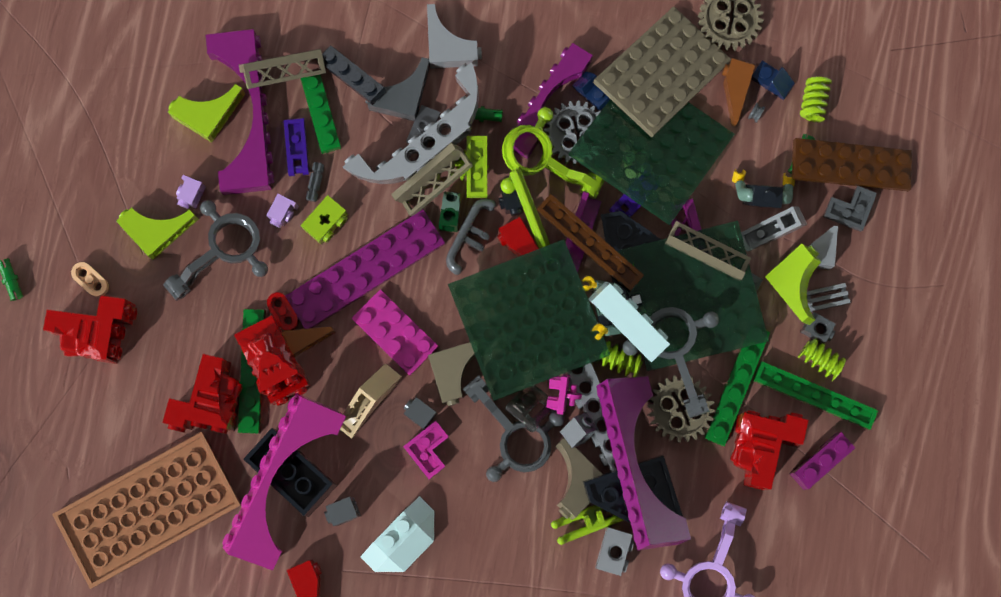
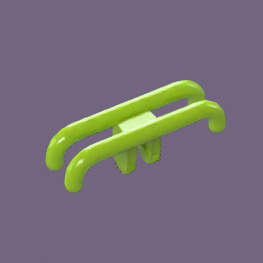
M592 505L584 508L573 520L561 517L552 521L551 527L557 529L579 519H584L585 527L558 537V544L563 545L624 520L615 515L604 519L601 512L604 509Z

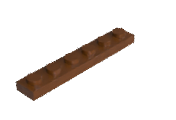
M552 194L537 208L541 215L629 292L644 277L638 269Z

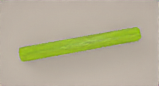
M515 169L510 172V177L530 228L547 265L556 262V257L521 169Z

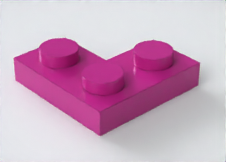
M437 421L433 422L403 446L429 480L445 468V465L433 450L449 437Z

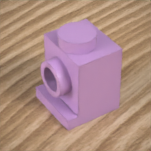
M183 175L181 179L184 183L178 187L176 193L179 200L177 205L189 209V207L196 209L206 187L202 182Z
M277 194L267 213V217L271 220L270 223L281 228L286 222H290L294 214L292 210H297L299 206L296 202Z

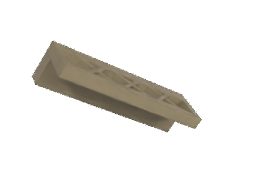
M321 49L239 65L240 73H244L247 89L326 73ZM317 58L320 70L312 71L306 67L311 59ZM291 63H296L302 67L297 75L287 71ZM275 66L282 70L277 79L268 75L271 68ZM256 70L263 75L259 82L251 83L250 71Z
M450 143L391 195L395 201L404 205L410 216H413L473 165L460 146ZM461 157L465 164L460 169H454L455 162ZM448 171L447 180L439 182L440 174ZM434 184L432 193L424 195L426 186ZM413 197H419L417 205L412 209L408 202Z
M678 221L675 222L665 244L739 281L745 275V270L751 260V257ZM677 227L686 231L688 239L681 241L673 237ZM697 238L704 239L707 248L703 250L695 248L692 240ZM708 242L714 244L715 246L710 247ZM722 248L726 258L719 260L713 257L711 249ZM727 251L730 252V253H732V254H734V255L728 256ZM738 256L745 261L741 269L733 267L730 258Z

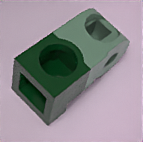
M444 191L439 231L458 232L461 193Z

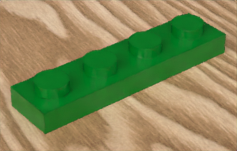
M321 74L300 78L321 153L325 154L341 149Z

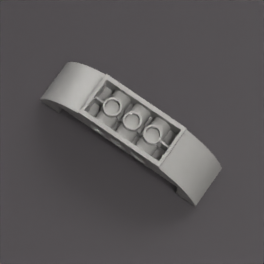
M463 64L456 70L457 74L455 75L457 83L468 97H461L456 102L457 106L455 108L445 110L440 115L441 119L436 123H429L424 128L425 132L423 134L413 136L408 141L409 145L407 147L397 149L392 154L393 158L391 160L381 162L376 167L377 171L374 172L359 154L356 156L353 154L344 161L345 165L343 168L355 177L370 183H399L410 179L450 143L457 145L472 133L470 127L478 109L479 90L473 64ZM449 128L451 132L448 135H442V130ZM435 141V145L432 148H426V143ZM412 154H419L416 161H410Z

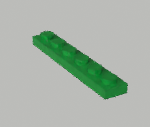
M243 309L242 330L264 320L265 310ZM241 351L240 384L243 385V388L239 394L238 433L260 434L262 393L259 392L256 384L258 378L252 374L253 368L248 365L243 351Z
M752 324L749 326L713 415L714 420L711 421L710 428L707 430L704 439L720 446H725L770 335L769 331Z
M763 361L760 363L753 380L867 430H871L878 410Z

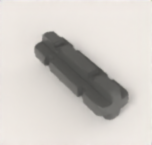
M319 162L313 163V172L309 180V191H307L306 199L310 202L317 201V192H319L321 185V173L324 171V164Z

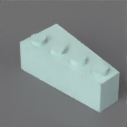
M608 282L603 283L588 300L652 362L670 345L666 341L668 336L660 328L656 331L651 326L653 321L645 313L641 315L636 310L638 306L632 299L626 300L621 295L624 291L616 283L613 285Z

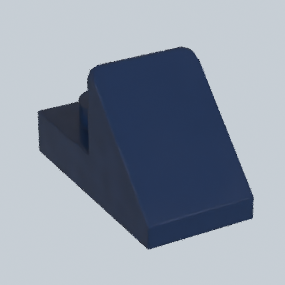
M763 60L751 78L782 100L785 99L795 84L783 67L778 71Z
M585 72L572 87L597 109L602 110L611 99L593 83L597 77L596 74Z

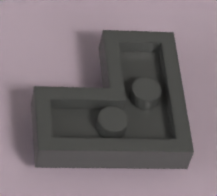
M857 186L850 204L831 197L823 217L861 232L865 227L877 193Z

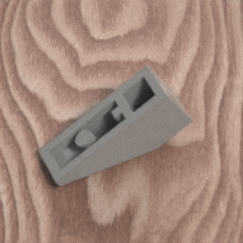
M792 206L739 233V236L746 251L749 252L808 224L799 206Z

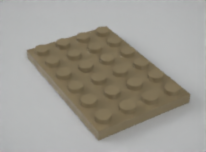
M673 6L597 76L593 83L648 135L653 137L724 69L725 64L730 63L731 59L714 43L711 44V40L705 38V35Z

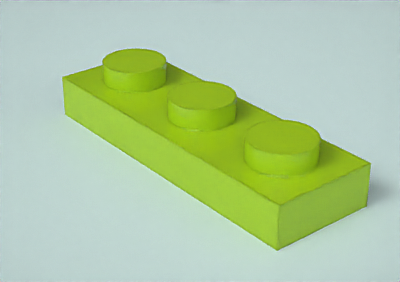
M467 136V157L473 165L467 171V198H487V136Z

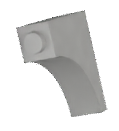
M427 4L430 68L460 67L465 63L467 65L472 63L473 66H478V60L482 59L481 47H477V41L462 39L450 33L440 22L435 4Z

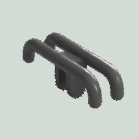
M483 198L476 201L472 206L447 254L446 265L453 274L459 275L462 271V267L455 261L462 243L483 251L484 246L469 238L467 234L469 232L484 240H489L490 235L472 226L480 210H494L496 206L494 200Z

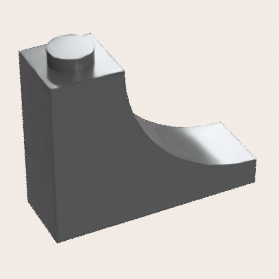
M422 57L413 74L403 82L384 87L386 92L374 105L365 100L369 111L415 121L430 69L429 59Z

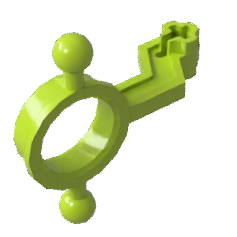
M543 107L538 111V121L535 127L520 125L510 130L506 135L502 145V154L509 169L512 171L521 169L523 176H529L546 168L566 182L581 186L580 191L582 194L583 192L589 193L588 197L596 199L604 183L601 176L592 172L585 174L571 170L551 157L552 143L548 135L543 131L545 123L553 119V112L550 108ZM524 132L534 134L542 144L543 154L541 160L532 168L522 166L514 156L513 147L515 140ZM510 175L500 185L501 190L506 194H511L515 191Z

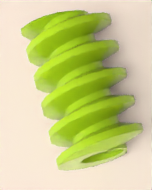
M811 77L806 80L805 94L801 104L802 110H800L802 118L812 122H822L825 120L820 115L826 114V110L821 107H827L828 103L822 100L829 99V95L824 92L830 91V87L826 85L832 83L831 79Z
M817 338L812 341L809 340L800 351L798 358L805 355V363L812 360V368L820 365L818 372L820 373L824 369L827 370L825 377L827 378L832 374L833 381L844 368L846 359L841 358L838 360V353L831 355V348L824 351V343L817 346Z
M611 341L605 343L598 358V361L602 359L603 367L609 362L610 370L618 366L617 373L625 369L626 377L631 372L633 377H637L643 363L641 361V354H638L635 358L634 355H626L623 348L618 351V344L611 348Z

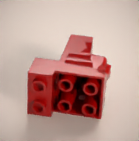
M100 296L97 316L46 310L43 330L60 336V349L64 352L65 356H82L101 362L117 364L122 356L120 345L121 339H124L126 333L124 324H133V320L137 317V308H135V304L123 298Z
M272 315L234 334L247 359L248 365L253 368L252 374L258 378L256 384L259 392L266 395L272 405L277 404L281 406L289 401V397L296 393L303 395L308 391L307 388L311 387L301 365L297 363L276 319Z
M202 354L190 403L169 398L162 423L168 424V429L185 433L186 429L192 430L193 426L203 429L212 426V431L227 434L228 430L234 432L237 414L234 412L238 404L237 398L243 385L240 384L239 380L229 376L231 362L223 358Z
M748 410L737 415L735 432L738 434L730 460L736 467L745 470L744 486L760 490H771L781 444L794 447L803 445L809 420L803 419L802 414L793 412L783 417L770 415L768 417H760V413Z

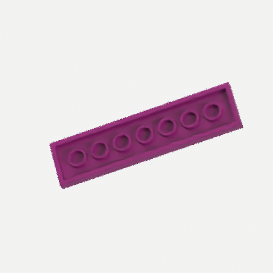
M421 210L286 295V298L304 328H313L445 245V242L425 211Z

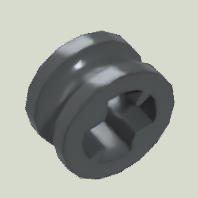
M756 102L748 119H754V122L757 123L765 107H759V103Z

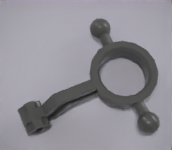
M203 201L200 206L201 213L205 216H210L214 220L208 233L211 249L188 265L181 276L178 274L170 276L163 283V286L176 301L183 299L191 291L189 286L194 283L200 272L219 258L231 264L247 260L252 265V272L255 276H265L268 273L267 264L263 261H258L253 255L260 243L259 230L254 221L238 213L220 216L216 212V205L213 201ZM229 224L244 226L252 235L251 246L240 255L226 254L216 244L218 232Z
M674 307L662 308L650 317L653 321L651 324L653 328L663 319L674 317L686 323L690 335L684 347L677 351L669 352L664 350L659 357L676 360L689 399L684 400L689 418L710 412L704 394L698 396L696 394L683 355L687 354L695 345L697 338L696 329L704 326L714 328L719 323V316L715 312H707L702 319L693 321L692 317L682 309ZM629 340L623 344L625 354L631 356L638 352V349Z
M479 375L463 388L474 403L480 399L505 429L500 441L501 456L504 460L497 466H490L487 469L486 477L489 481H499L502 478V472L509 466L516 471L532 472L546 463L552 448L547 432L553 427L563 425L565 421L564 414H557V411L551 412L549 420L543 426L528 420L512 424L486 394L490 388ZM520 428L534 429L541 435L544 442L542 455L531 464L517 463L508 453V439L513 432Z

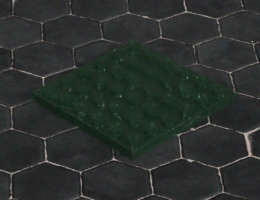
M610 99L571 149L569 156L670 225L735 134L688 103L660 131L651 137Z
M738 220L698 230V232L747 255ZM687 233L674 236L681 241L688 239ZM667 238L617 251L644 275L639 283L630 292L628 291L629 297L637 294L641 295L643 306L636 309L641 315L645 313L650 318L653 313L662 308L674 307L684 310L692 317L693 321L702 319L707 312H715L719 316V323L714 328L704 326L696 329L697 338L695 345L687 354L683 355L685 362L769 341L749 264L745 270V275L739 281L665 244ZM697 238L692 240L695 248L699 250L707 248L704 239ZM708 242L710 247L715 246L714 244ZM722 248L711 249L713 257L719 260L726 258ZM727 251L728 256L734 255V254H732V253H730V252ZM738 256L730 258L731 265L741 269L745 260ZM674 317L663 319L654 328L656 331L660 328L668 336L666 341L670 345L665 351L669 352L677 351L684 347L690 335L686 323ZM643 355L647 371L677 364L675 359H666L659 356L650 362Z
M564 239L448 284L493 401L610 356L604 337L600 340L595 339L596 334L600 332L592 331V329L598 322Z

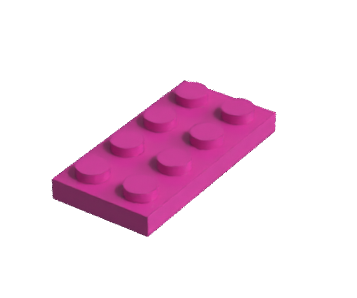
M381 289L351 318L409 376L429 358L428 355L433 354L439 348Z

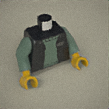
M734 169L732 181L735 183L739 200L743 201L742 204L781 208L782 204L791 203L795 180H792V177H787L786 173L783 174V187L751 185L744 182L745 170H742V173H738Z
M586 276L582 281L588 282L589 286L584 285L582 289L589 291L593 288L594 290L591 291L593 294L603 283L608 281H594L591 276ZM617 284L624 291L621 295L626 300L630 298L638 307L643 306L640 294L629 297L626 288ZM595 306L599 324H596L592 331L600 332L596 334L595 339L600 340L603 335L621 334L614 324Z

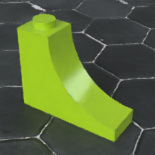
M235 84L226 94L211 101L197 102L178 96L169 105L168 113L173 119L212 143L245 96V92L240 86Z
M131 207L124 210L116 222L144 253L154 260L199 219L191 210H188L184 214L172 219L154 220L140 215Z
M800 244L765 277L803 323L810 325L816 319L813 317L808 306L807 288L811 275L821 261L817 257L819 255L818 251L810 245L808 247Z

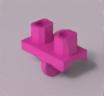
M564 373L562 376L550 377L549 388L559 390V397L549 395L547 408L557 410V414L563 415L566 411L567 398H569V406H575V399H582V394L576 392L577 385L571 384V389L568 391L570 374Z

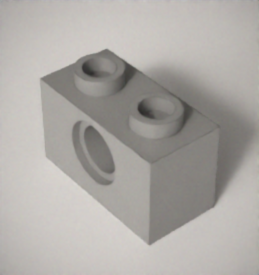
M606 527L595 568L621 576L622 572L625 573L629 560H626L628 551H632L634 540L631 539L632 534ZM613 546H618L621 549V555L618 558H613L610 555V550Z

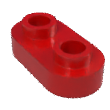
M279 292L272 293L267 299V306L280 328L285 331L294 330L299 323L297 314L284 294ZM278 300L282 301L280 307L275 306V302ZM289 317L292 318V323L287 325L285 320Z

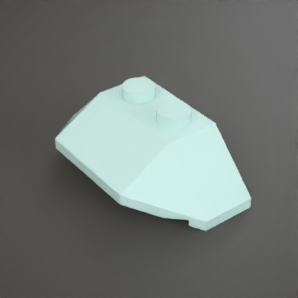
M419 496L369 546L361 558L375 572H405L434 542V510Z

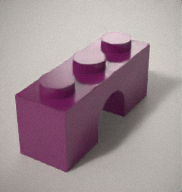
M842 432L835 433L820 446L821 449L809 459L804 460L790 473L803 490L810 489L855 449Z

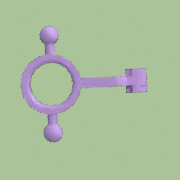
M726 501L720 516L725 521L713 560L695 564L686 574L677 571L676 567L672 564H664L660 569L662 578L665 580L677 579L682 581L684 597H694L690 592V582L693 576L701 570L713 569L720 572L727 581V589L723 597H755L752 594L743 596L735 593L734 578L729 570L723 566L734 537L735 525L741 526L747 509Z

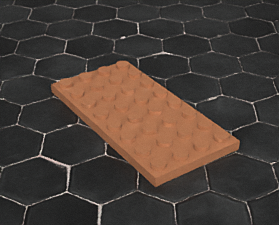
M200 432L52 515L89 588L93 589L241 506V502L204 432Z

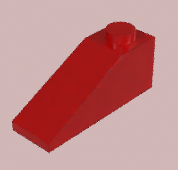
M521 217L499 228V235L497 237L502 246L506 245L509 251L545 275L550 273L546 261Z
M312 559L286 570L297 597H319L321 581L319 575L322 572L318 562L314 563Z

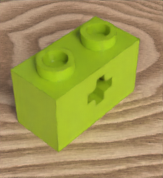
M327 195L300 226L322 245L324 242L330 241L334 235L333 231L337 227H342L348 219V213ZM324 218H325L326 220L329 219L330 223H329V224L323 223L322 220H323Z

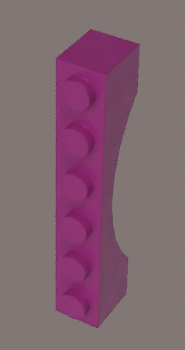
M574 43L569 48L565 47L560 55L561 61L559 64L555 63L549 72L551 76L548 80L544 79L539 87L540 93L537 97L533 96L528 104L530 108L518 118V126L531 125L535 127L538 121V111L544 107L551 95L561 86L579 79L592 62L593 55ZM524 132L515 140L514 151L528 159L537 146L539 139L532 133Z

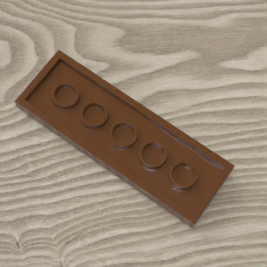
M795 138L793 140L792 180L907 192L911 190L912 150Z

